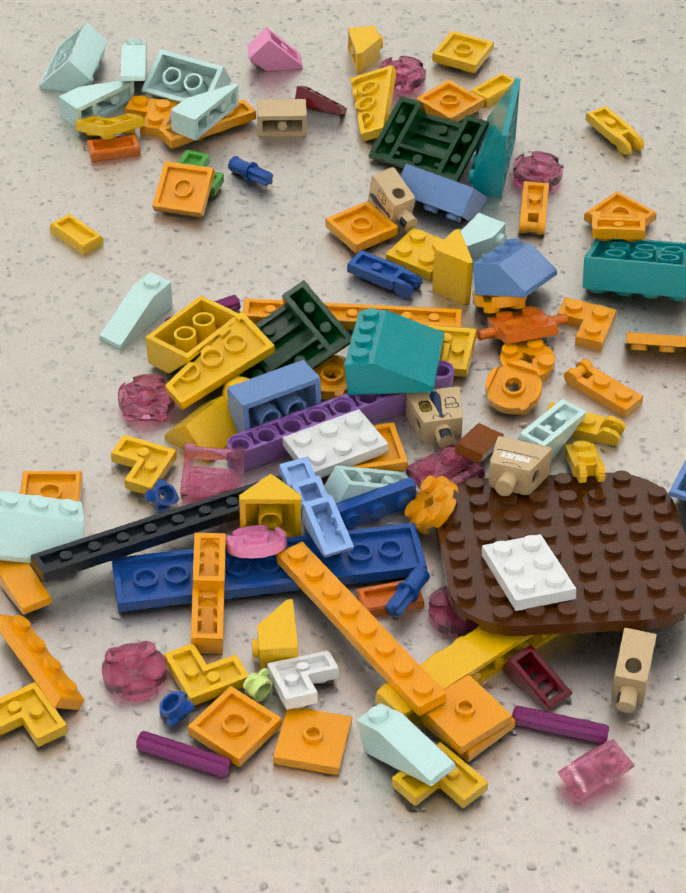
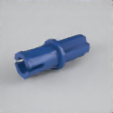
M234 156L228 163L230 171L242 175L247 181L253 180L263 186L271 185L273 182V174L260 168L255 162L249 163L238 156Z
M414 566L405 581L398 583L395 594L385 606L389 616L393 618L395 616L401 617L410 603L417 601L419 591L430 578L429 572L424 567Z

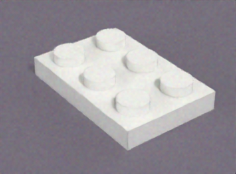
M360 409L283 437V447L293 460L308 456L315 475H320V478L330 475L336 465L351 467L388 453L387 441Z
M541 534L482 545V557L515 611L576 599V587Z

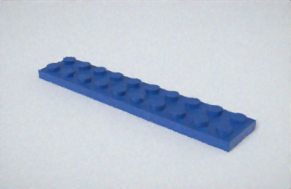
M415 522L347 530L354 549L326 558L323 557L310 535L287 537V547L285 549L303 541L343 585L408 577L414 566H422L427 570ZM225 545L224 599L302 590L279 566L276 554L263 558H239L227 553ZM194 548L125 556L113 560L112 570L118 612L192 603Z

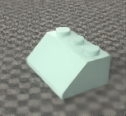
M86 22L56 48L39 87L45 90L69 92L77 87L90 85L94 80L92 75L100 66L98 62L105 54L104 48L107 40Z
M160 49L141 91L145 94L180 103L185 98L230 85L231 79L223 66Z
M0 491V560L31 564L32 554L83 538L85 520L82 502L71 499H56L40 495L33 496Z

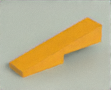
M195 533L191 643H194L200 654L223 655L226 533Z
M0 560V586L23 615L52 604L51 596L29 563Z

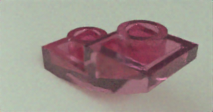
M612 739L580 756L557 773L574 797L580 802L604 783L609 786L635 766L618 743Z

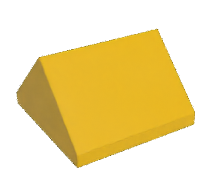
M460 229L454 230L435 249L432 291L467 305L470 304L473 261Z
M220 396L199 406L168 431L164 437L167 441L209 464L227 449V440L238 433L229 413L228 402L224 396Z
M269 474L239 495L240 528L264 525L268 526V530L275 531L274 527L281 528L286 532V538L301 536V495L274 475Z

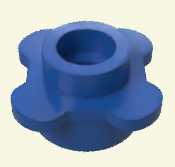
M163 479L156 481L155 487L145 492L146 501L151 502L156 507L158 514L168 511L172 504H176L179 501L175 488Z
M183 691L170 692L160 702L159 713L162 717L167 718L166 723L169 726H175L179 721L184 720L194 708V704L192 701H187V695Z

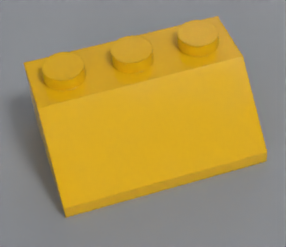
M200 295L145 337L148 363L167 373L173 372L200 354V351L207 344L210 346L219 337L218 333L226 326L230 327L236 321L235 317L239 313Z

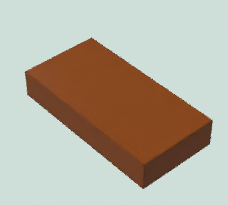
M478 423L456 443L454 452L474 462L481 463L494 450L498 436L503 437L504 434Z

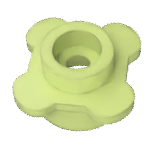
M267 668L261 669L259 673L254 672L250 674L243 684L245 695L256 702L265 700L272 692L274 686L273 682L267 678L270 673Z

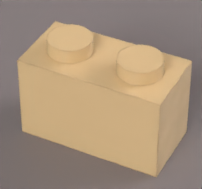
M306 99L257 100L258 137L307 136Z

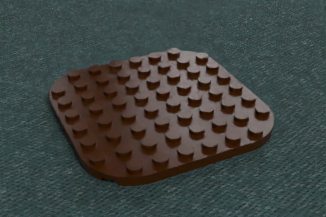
M623 470L605 473L604 482H597L595 476H588L586 483H579L573 474L559 473L557 475H549L530 495L512 492L509 496H501L496 492L495 488L489 485V478H468L466 482L457 485L458 492L454 490L453 498L457 501L451 515L438 529L436 528L450 605L454 612L465 622L470 619L481 625L480 630L507 636L624 631V628L647 630L679 623L685 619L686 535L671 496H668L669 494L665 488ZM541 534L576 587V599L515 611L482 557V545Z

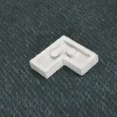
M329 650L267 663V669L270 672L268 676L273 682L286 710L303 708L307 705L318 703V692L313 684H321L339 678V667Z

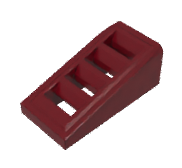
M297 86L295 99H306V108L338 115L346 113L347 108L307 86Z
M531 644L508 659L502 669L518 687L546 712H549L572 695L570 689ZM527 664L530 668L524 671L522 667ZM537 673L539 677L532 680L530 676ZM546 681L548 685L540 690L538 685ZM555 689L558 694L548 699L545 695Z

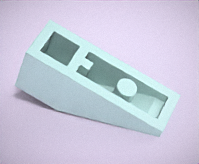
M128 38L127 42L122 44L121 81H145L148 72L147 42H142L141 38Z
M120 80L82 86L58 96L60 117L74 127L75 120L93 115L104 117L128 104L132 95H135L134 81Z
M234 83L185 98L171 109L172 131L196 141L239 106L238 85Z
M478 213L461 230L473 263L482 258L483 254L493 251L494 247L505 243V240H507V235H505L506 223Z
M149 272L132 286L99 335L100 340L122 350L173 307L171 282L152 272Z
M562 399L520 432L518 440L551 447L553 460L585 418L587 412Z
M336 465L324 487L328 496L332 495L336 504L409 477L405 472Z
M382 703L372 707L367 713L356 720L365 753L430 786L456 768L455 763L407 717Z

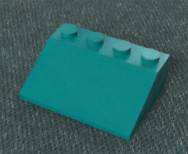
M519 78L513 81L487 118L489 125L476 148V154L473 156L468 184H472L473 188L487 197L502 198L516 139L521 82Z
M596 238L584 257L583 289H590V292L593 293L615 291L616 294L622 296L637 293L643 294L646 298L669 296L671 300L683 301L686 299V243L647 239L635 242H628L624 239L602 241Z
M369 308L359 311L344 363L348 395L434 392L444 343V332L388 310Z

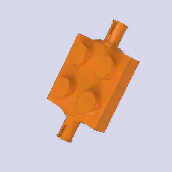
M535 306L524 307L522 311L518 312L501 311L496 313V316L487 317L488 328L477 329V338L479 341L491 338L500 339L506 344L558 335V326L568 325V316L566 313L547 316Z

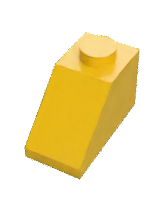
M376 26L348 28L347 48L356 74L362 73L379 59L380 49L383 48L382 34H378Z
M293 599L285 600L257 625V639H251L252 658H259L260 670L267 668V663L298 657Z

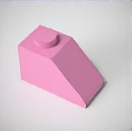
M267 27L247 45L250 62L256 67L260 66L265 71L298 70L303 67L300 53Z

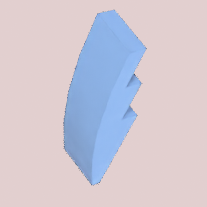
M308 456L279 464L278 471L283 482L301 495V520L323 557L326 558L353 550L354 545L332 495L328 496L320 475H315Z

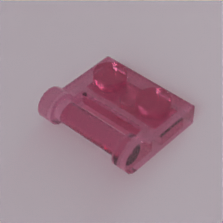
M186 442L180 495L183 497L206 499L242 487L245 448L236 447L233 450L199 447L195 443ZM195 458L234 461V468L194 466Z
M454 444L406 466L407 476L411 477L420 489L422 482L430 475L435 478L444 476L458 485L466 482L471 477L485 478V472L479 463L474 464L470 459L455 453L456 446Z

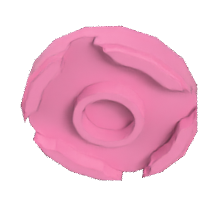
M264 525L238 528L232 532V537L230 535L226 536V551L231 556L253 559L272 556L287 547L286 532L279 527H274L275 531L268 530V526Z

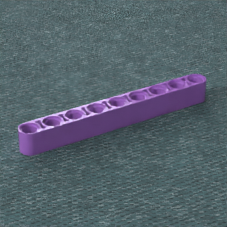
M440 360L434 389L453 387L454 367L450 362ZM347 393L235 434L227 440L228 468L235 473H245L286 458L290 454L283 447V437L358 409L361 410L372 425L405 413L406 393L348 395Z

